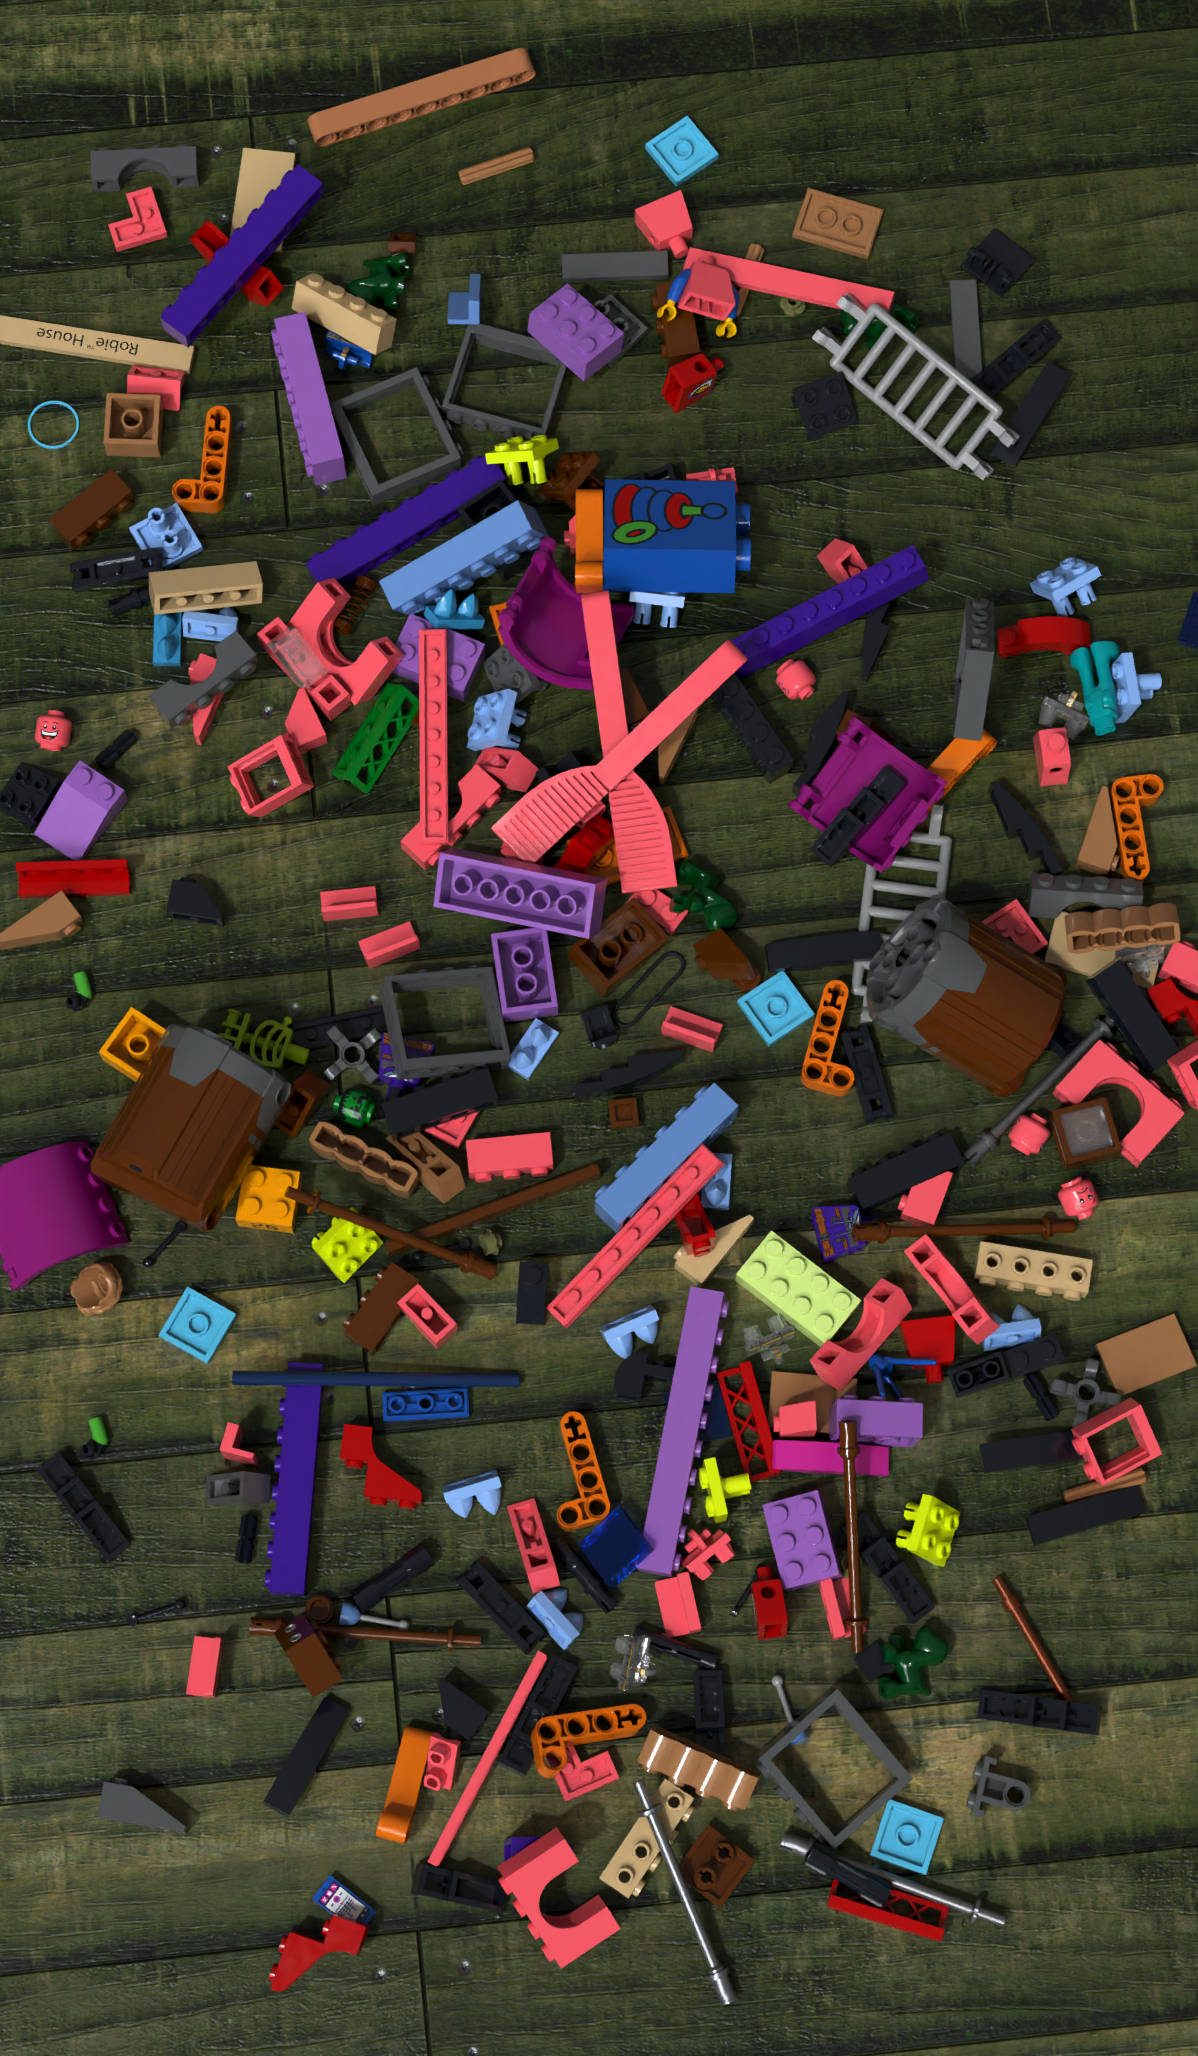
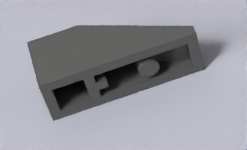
M112 1778L111 1783H103L97 1814L98 1818L187 1833V1826L138 1789L129 1786L130 1780Z

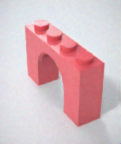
M330 578L317 582L286 626L294 633L301 646L310 655V658L327 674L332 675L349 693L350 701L354 705H358L373 698L404 655L387 636L370 641L355 662L347 659L340 653L334 642L333 625L336 617L351 596L335 578Z
M1099 1040L1056 1086L1053 1095L1068 1107L1083 1103L1096 1088L1105 1084H1119L1131 1090L1140 1104V1120L1120 1144L1122 1148L1121 1154L1135 1167H1138L1176 1126L1185 1113L1182 1111V1106L1171 1097L1168 1099L1160 1092L1161 1088L1151 1079L1146 1080L1139 1074L1140 1070L1135 1064L1130 1061L1125 1062L1119 1057L1118 1051L1113 1045L1108 1042L1104 1044Z
M556 1827L497 1866L503 1876L498 1881L507 1895L513 1892L517 1898L512 1902L521 1917L525 1915L529 1917L531 1922L527 1924V1927L535 1940L541 1937L545 1944L540 1948L549 1962L555 1959L562 1969L621 1928L599 1894L567 1915L549 1916L540 1911L539 1901L545 1886L553 1878L579 1862L567 1841Z

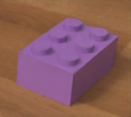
M568 283L529 314L527 332L582 381H586L622 352L624 332Z
M410 613L395 645L404 657L391 673L419 684V630L435 628L428 620ZM446 629L447 696L464 702L486 656L485 644Z
M529 928L491 934L503 1022L558 1015L547 930Z
M843 1395L829 1408L828 1442L840 1443L838 1421L842 1420L857 1421V1444L914 1447L923 1438V1403H915L913 1398H899L898 1402L886 1401V1397L880 1396L869 1397L868 1401L858 1400V1396Z
M815 1490L762 1505L784 1590L793 1591L819 1584L823 1580H834L844 1577L822 1492Z

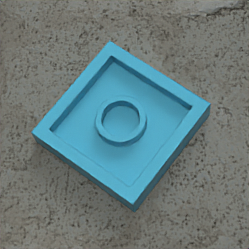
M688 116L645 144L647 152L676 187L719 158L718 152Z
M785 972L777 973L737 1000V1004L768 1047L812 1019L815 1015Z
M187 1287L158 1336L202 1362L209 1364L236 1319L237 1314Z
M890 1799L886 1803L869 1856L926 1875L944 1818Z

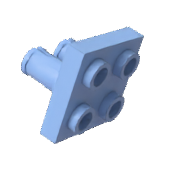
M177 503L164 510L153 508L149 511L148 518L129 527L132 536L141 550L163 548L164 558L162 559V566L166 570L203 551L201 543ZM147 560L150 567H152L151 560Z
M1076 557L1064 559L1060 562L1059 567L1052 571L1048 570L1040 573L1037 579L1030 583L1033 593L1052 601L1058 617H1068L1067 612L1070 615L1074 613V609L1067 595L1076 591L1080 604L1083 606L1091 603L1090 598L1093 602L1097 599L1090 582L1101 576L1098 566Z
M630 592L629 601L636 602V613L633 622L640 624L643 613V624H650L652 604L663 605L660 625L667 627L668 617L670 616V628L677 627L679 608H684L687 593Z
M1132 652L1121 653L1110 666L1117 695L1116 713L1118 719L1115 723H1125L1141 705V700L1151 699L1153 697V690H1159L1162 685L1160 673H1136Z
M508 688L478 697L474 705L475 714L473 722L468 731L467 748L473 751L494 746L515 751L518 749L519 744L514 741L520 742V737L508 732L510 723L516 727H521L525 722V719L522 717H526V711L514 707L517 692Z

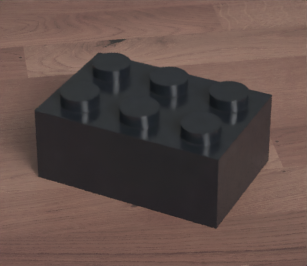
M500 479L456 508L457 521L466 531L517 500ZM540 548L522 552L519 554L520 558L509 564L503 563L496 567V573L503 582L507 581L527 568L532 562L533 554L535 551L540 550Z

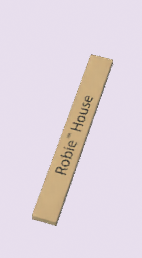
M0 315V344L134 366L185 371V374H190L195 353L194 346L187 348L183 344Z

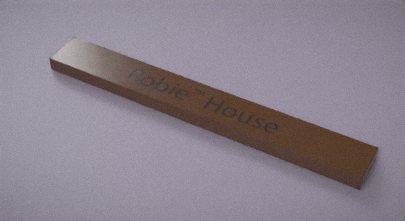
M593 1164L416 1230L410 1234L434 1242L600 1179L601 1173L598 1165ZM395 1239L385 1243L389 1258L415 1249V1247Z

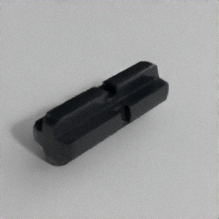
M125 730L112 742V746H107L96 756V763L103 770L108 769L120 758V753L124 754L137 742L136 736L130 730Z
M1036 1373L1027 1376L1023 1383L1031 1397L1037 1400L1036 1405L1045 1420L1049 1421L1060 1414L1051 1396L1046 1394L1047 1390Z
M242 1515L239 1537L241 1538L237 1542L235 1561L237 1563L250 1564L254 1545L252 1539L255 1538L258 1520L255 1515Z

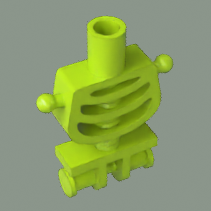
M228 1009L226 1022L223 1021L221 1025L226 1029L225 1033H218V1035L233 1043L234 1048L241 1051L244 1043L250 1045L251 1058L266 1068L268 1067L275 1071H282L285 1060L302 1065L306 1064L310 1049L291 1044L294 1037L292 1029L288 1028L292 1023L291 1017H285L283 1024L274 1020L264 1021L258 1026L253 1035L248 1032L252 1021L251 1014L245 1013L242 1025L239 1026L237 1022L242 1013ZM271 1029L266 1038L261 1037L265 1031ZM231 1031L238 1033L237 1038L230 1036ZM278 1034H280V1035L278 1036L277 1040L274 1041L273 1039H274ZM256 1048L262 1049V1061L256 1058ZM268 1051L272 1052V1062L268 1061Z

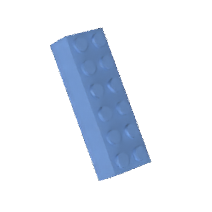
M517 500L379 582L393 610L406 615L411 613L415 616H421L424 614L426 606H431L434 603L437 604L440 598L450 589H453L455 592L458 589L462 591L471 587L474 584V580L481 576L487 577L497 571L496 567L503 563L509 564L520 558L519 554L522 552L537 549L541 540L544 537H549L536 509Z
M715 1083L709 1088L707 1086L702 1087L694 1096L695 1102L689 1108L686 1105L683 1106L674 1116L675 1122L670 1127L664 1125L654 1136L656 1138L655 1142L650 1147L647 1144L644 1145L636 1153L635 1157L637 1159L630 1166L625 1164L615 1174L617 1179L610 1186L607 1184L602 1186L595 1194L597 1198L595 1200V1213L616 1234L702 1144L708 1147L736 1120L738 1105Z

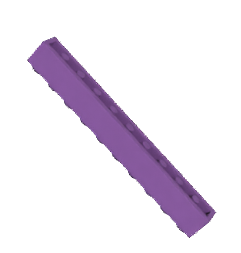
M690 1286L637 1564L638 1571L673 1577L674 1570L679 1571L682 1554L677 1553L679 1542L684 1543L687 1532V1525L682 1524L684 1514H690L692 1497L688 1496L690 1485L695 1486L698 1469L693 1468L695 1457L700 1458L703 1441L699 1440L700 1429H706L708 1412H704L705 1402H711L714 1387L713 1384H709L711 1373L716 1374L719 1357L714 1356L716 1345H722L724 1329L720 1328L722 1317L727 1318L729 1301L725 1300L724 1292Z

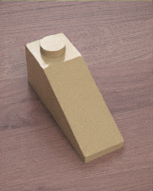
M748 1215L715 1230V1246L713 1249H710L711 1252L707 1255L694 1257V1254L687 1255L683 1245L674 1256L677 1260L674 1268L696 1286L702 1288L753 1225L754 1218Z

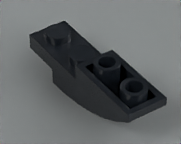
M1053 1333L1010 1350L1000 1351L948 1370L947 1373L956 1398H960L1038 1373L1042 1369L1066 1361L1057 1334Z

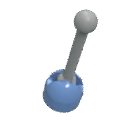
M343 1601L339 1619L340 1625L351 1626L359 1620L398 1627L399 1630H408L409 1628L407 1620L394 1621L360 1613L359 1608L355 1604Z
M775 1675L772 1678V1684L777 1687L787 1717V1727L794 1720L782 1687L783 1678L780 1675ZM806 1729L787 1746L809 1739Z

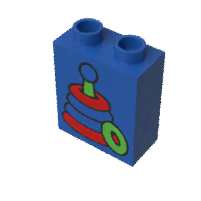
M605 479L603 591L735 593V572L750 571L751 538H736V536L749 537L750 504L736 503L735 481Z

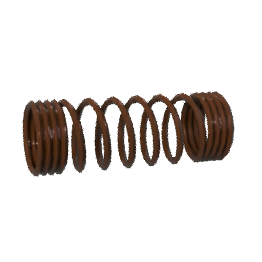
M359 575L355 584H353L354 589L350 590L351 598L362 605H367L363 599L353 596L352 591H356L362 597L370 599V596L365 592L373 593L377 587L376 583L366 576ZM355 585L363 591L357 590ZM350 601L346 603L359 611H363V608ZM345 606L342 609L357 618L360 617L357 612L347 609ZM342 612L338 614V616H342L347 621L356 624L353 618L343 615ZM337 616L333 629L342 635L349 636L353 630L352 625Z

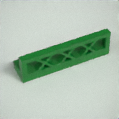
M387 683L335 766L332 774L338 779L350 781L363 793L368 794L411 726L410 722L419 709V699L403 685ZM406 698L413 706L408 714L402 715L401 704ZM396 721L397 732L393 737L388 738L387 726L390 722ZM377 744H382L383 754L380 759L374 760L373 749ZM368 766L369 777L363 783L356 776L362 767Z

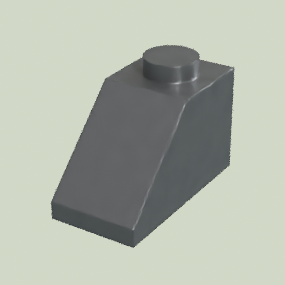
M241 1471L207 1476L206 1505L255 1506L269 1504L271 1475Z

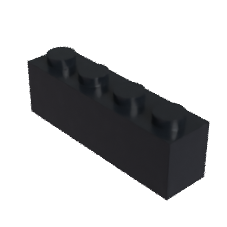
M733 673L710 695V698L764 778L771 784L792 771L794 760L736 674Z
M1120 959L1112 961L1085 981L1145 1073L1156 1071L1167 1063V1059L1180 1052L1177 1047L1179 1043L1176 1037L1171 1032H1168L1162 1024L1163 1018L1156 1009H1153L1147 1001L1148 995L1146 991L1135 983L1130 967Z
M474 1067L467 1070L463 1076L457 1078L454 1076L444 1077L438 1081L439 1084L431 1087L421 1085L412 1089L410 1094L404 1096L394 1094L387 1097L385 1102L381 1103V1108L392 1140L394 1141L499 1105V1098L488 1067L484 1069Z
M941 1132L933 1134L926 1139L927 1143L919 1147L916 1144H912L900 1151L901 1155L893 1159L891 1156H886L875 1163L876 1166L869 1170L863 1167L850 1174L851 1178L847 1181V1187L861 1215L901 1197L903 1193H910L911 1187L947 1171L953 1173L961 1169L964 1165V1160L950 1132L944 1135Z

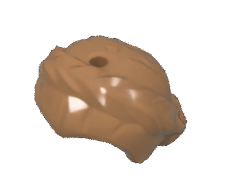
M92 1262L81 1270L77 1278L73 1279L70 1285V1292L76 1299L78 1309L86 1317L93 1316L94 1314L104 1313L118 1302L122 1294L123 1281L120 1273L112 1263Z

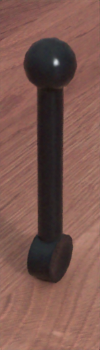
M178 1221L175 1224V1230L150 1257L144 1258V1267H152L156 1257L179 1233L186 1231L185 1222Z
M463 1238L459 1243L445 1247L451 1250L459 1248L467 1250L470 1248V1241L467 1238ZM416 1251L413 1254V1259L416 1262H420L423 1258L433 1256V1254Z
M759 1564V1565L756 1567V1569H757V1568H760V1567H766V1566H765L764 1564ZM755 1575L730 1615L736 1617L751 1593L752 1583L756 1582Z
M178 1599L174 1604L138 1616L129 1615L127 1623L130 1626H136L139 1621L175 1609L183 1610L185 1602L182 1599Z

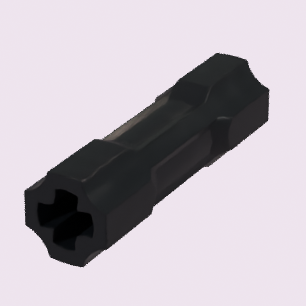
M422 1543L404 1554L397 1562L372 1579L366 1580L349 1593L364 1614L380 1603L387 1595L412 1578L419 1576L435 1565Z
M816 1841L813 1842L804 1856L802 1864L821 1875L830 1876L856 1891L859 1897L878 1908L882 1907L891 1893V1884L874 1874L865 1873L839 1858L834 1851Z

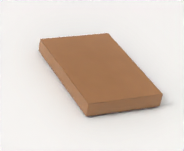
M808 188L792 238L868 260L884 209Z
M1175 1314L1095 1345L1115 1393L1121 1395V1397L1197 1366Z
M772 1371L768 1409L769 1429H773V1415H778L779 1407L816 1401V1433L828 1434L829 1408L843 1395L856 1396L857 1379L852 1378L842 1391H839L820 1380L818 1375Z

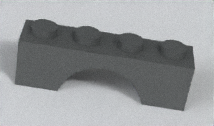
M181 144L177 147L152 146L151 148L144 149L127 147L124 150L101 148L97 151H90L91 182L94 192L121 191L124 182L131 175L145 170L156 171L164 175L170 181L173 188L199 187V161L196 146Z
M234 631L214 646L217 656L216 666L207 679L194 685H183L170 679L149 695L151 705L171 729L177 725H184L191 718V714L198 709L202 710L208 707L213 701L212 698L220 692L226 693L234 686L236 680L242 676L247 677L254 672L256 665H258L257 655L237 631Z
M1049 873L1031 874L1027 900L1028 916L1057 918L1064 908L1077 902H1092L1104 909H1117L1120 911L1130 906H1142V880L1132 878L1113 879L1103 876L1051 875Z

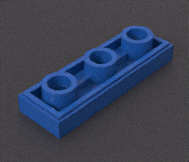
M468 1388L382 1392L384 1422L469 1417ZM424 1400L431 1402L430 1407L427 1409L420 1406Z

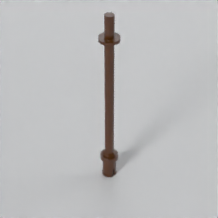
M290 1186L286 1189L284 1197L307 1205L308 1214L312 1215L318 1209L456 1263L461 1268V1272L466 1274L471 1272L490 1281L496 1274L498 1264L479 1258L472 1251L461 1254L321 1199L320 1190L316 1189L313 1195H310Z
M1042 1216L1040 1223L889 1226L887 1223L885 1224V1221H877V1224H852L853 1242L877 1241L879 1244L885 1243L886 1240L893 1237H922L925 1234L929 1237L1041 1234L1043 1240H1049L1051 1233H1075V1222H1050L1048 1216Z
M842 1420L838 1421L840 1447H837V1454L843 1459L850 1597V1617L845 1618L843 1624L851 1626L852 1652H863L862 1625L869 1624V1618L862 1616L855 1473V1458L860 1453V1446H857V1421Z
M277 1616L276 1619L251 1617L249 1635L275 1636L274 1632L288 1624V1622L283 1619V1616ZM318 1625L324 1637L447 1644L448 1652H452L453 1645L481 1646V1635L454 1633V1626L452 1625L449 1626L448 1633Z

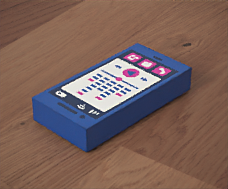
M331 1875L312 1898L331 1915L339 1913L367 1924L377 1913Z

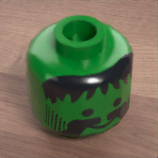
M353 1088L346 1089L343 1095L337 1094L333 1110L338 1111L337 1119L339 1122L358 1128L364 1127L366 1123H371L376 1109V1103L373 1102L371 1094Z

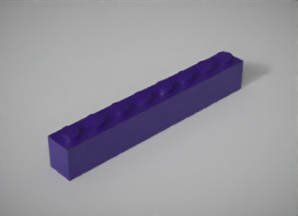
M297 165L292 171H287L276 190L272 189L268 192L264 203L259 209L255 208L251 211L243 227L235 229L227 245L220 247L215 252L210 264L203 266L198 271L194 282L190 286L186 285L181 290L178 300L173 305L170 304L164 309L161 315L163 330L189 348L324 195L323 182L300 165Z
M478 456L471 460L469 466L464 469H457L449 473L446 479L439 484L433 483L426 487L419 496L407 498L394 511L391 512L389 510L382 513L374 523L362 525L349 538L337 540L332 545V548L324 553L318 552L309 559V562L306 563L308 574L315 584L335 578L342 587H345L355 581L359 575H365L457 519L456 508L500 479L507 487V478L497 464H487L486 456Z
M914 545L731 640L748 658L735 672L738 679L740 680L929 581L926 567Z
M289 1362L288 1370L283 1371H325L323 1364ZM282 1385V1387H287L286 1398H281L280 1415H284L283 1426H278L277 1443L282 1444L281 1455H276L275 1472H279V1482L273 1484L272 1501H277L276 1512H271L270 1529H274V1540L268 1541L267 1558H272L271 1570H266L265 1587H269L271 1595L306 1597L323 1386Z

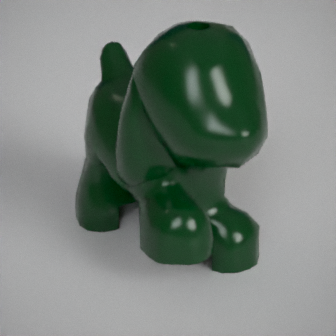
M399 252L389 257L364 260L363 265L369 268L370 276L351 281L345 288V291L364 299L372 306H375L376 302L384 300V305L387 309L391 311L399 310L398 294H406L405 280L406 278H411V267L407 252Z
M893 301L889 314L915 334L919 326L920 315ZM842 310L840 317L844 327L843 331L846 335H849L858 323V320L850 313ZM874 317L863 332L865 336L869 337L866 340V346L869 351L887 328V325L877 317Z
M685 858L675 871L676 880L679 885L686 884L692 887L687 895L675 894L672 897L669 911L681 914L687 908V911L699 913L703 916L707 928L713 932L719 928L728 929L733 926L739 914L737 907L732 901L716 891L718 883L723 882L724 877L717 875L711 870L704 869L692 860Z
M927 1625L917 1631L911 1647H906L905 1638L900 1633H889L888 1642L882 1643L883 1662L895 1664L898 1680L887 1676L879 1677V1695L884 1699H892L901 1695L914 1696L921 1694L930 1696L931 1691L925 1686L922 1669L927 1666H937L944 1662L949 1653L947 1640Z

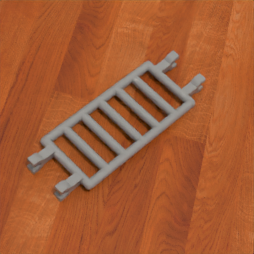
M847 293L846 296L842 295L836 305L858 320L850 334L841 343L824 326L821 330L817 329L812 336L813 340L834 354L829 362L830 366L837 372L842 371L843 377L950 467L959 470L965 463L982 481L986 477L988 478L995 468L981 460L973 451L989 430L999 437L1000 441L1007 447H1010L1011 444L1014 445L1020 437L1017 432L998 420L1003 413V408L880 305L872 303L866 310L850 293ZM876 316L887 325V328L857 369L852 371L842 361ZM897 334L908 344L874 389L862 378L893 336ZM917 350L928 362L894 406L883 397V394ZM938 368L949 378L918 420L913 422L903 412L934 370ZM958 384L970 395L935 440L923 429ZM979 402L990 413L955 457L944 445L976 403Z
M933 804L930 812L928 833L912 831V837L909 841L941 846L939 861L895 855V861L891 865L938 872L936 887L876 879L877 870L866 863L858 932H869L871 916L903 921L913 912L873 906L874 890L931 898L932 895H937L946 899L952 839L949 836L940 835L944 806ZM880 933L881 943L884 940H888L891 935ZM871 961L854 962L851 992L854 995L863 996L860 1025L866 1023L867 1026H871L873 1019L869 1017L866 1000L868 985H862L864 969L870 970L869 965Z

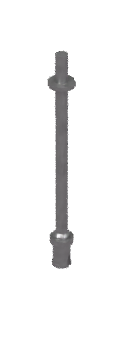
M1109 1016L1103 1021L1095 1018L1092 1021L1095 1028L989 1132L981 1131L977 1135L978 1139L965 1152L961 1153L964 1160L969 1159L966 1162L967 1164L974 1167L989 1151H994L997 1148V1139L1020 1115L1027 1111L1102 1036L1108 1039L1113 1036L1110 1028L1114 1024Z
M638 1780L633 1783V1786L643 1809L637 1815L638 1817H646L709 1966L706 1977L709 1982L712 1981L721 2006L727 2005L738 1999L728 1976L730 1973L729 1968L718 1960L657 1812L663 1806L661 1803L653 1804L644 1780Z
M785 1830L779 1849H784L804 1857L816 1839L811 1838L808 1840ZM836 1853L844 1861L865 1873L874 1874L893 1887L969 1914L970 1923L974 1924L977 1917L999 1926H1004L1007 1915L980 1906L981 1898L977 1897L975 1902L971 1903Z

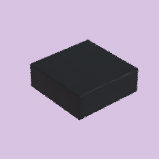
M877 1642L853 1659L870 1683L894 1666L893 1663L883 1662V1649Z

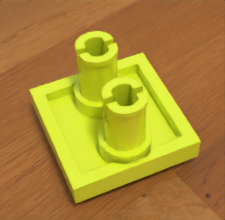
M546 435L533 436L530 438L531 440H523L522 436L509 438L507 443L494 445V450L485 453L487 464L504 463L508 486L524 483L521 462L528 463L531 484L547 482L544 458L547 454L559 449L557 438L547 439Z
M351 1207V1208L349 1209V1210H351V1211H354V1212H356V1213H359V1212H358L357 1210H355L353 1207ZM336 1217L332 1219V1227L326 1233L320 1232L317 1234L320 1238L319 1240L316 1237L312 1240V1248L343 1283L383 1244V1241L374 1231L341 1218L338 1220Z
M716 1458L704 1459L703 1466L699 1468L698 1475L701 1488L708 1491V1496L705 1497L706 1512L708 1518H714L715 1524L725 1522L728 1516L725 1499L750 1494L751 1484L749 1475L745 1473L722 1478V1476H719Z
M923 1494L920 1504H915L914 1502L906 1504V1508L912 1510H904V1517L906 1520H913L915 1522L912 1532L904 1529L899 1530L897 1535L902 1536L904 1539L896 1538V1545L899 1548H907L910 1552L934 1565L945 1567L946 1560L951 1553L952 1539L959 1525L960 1512L934 1496Z

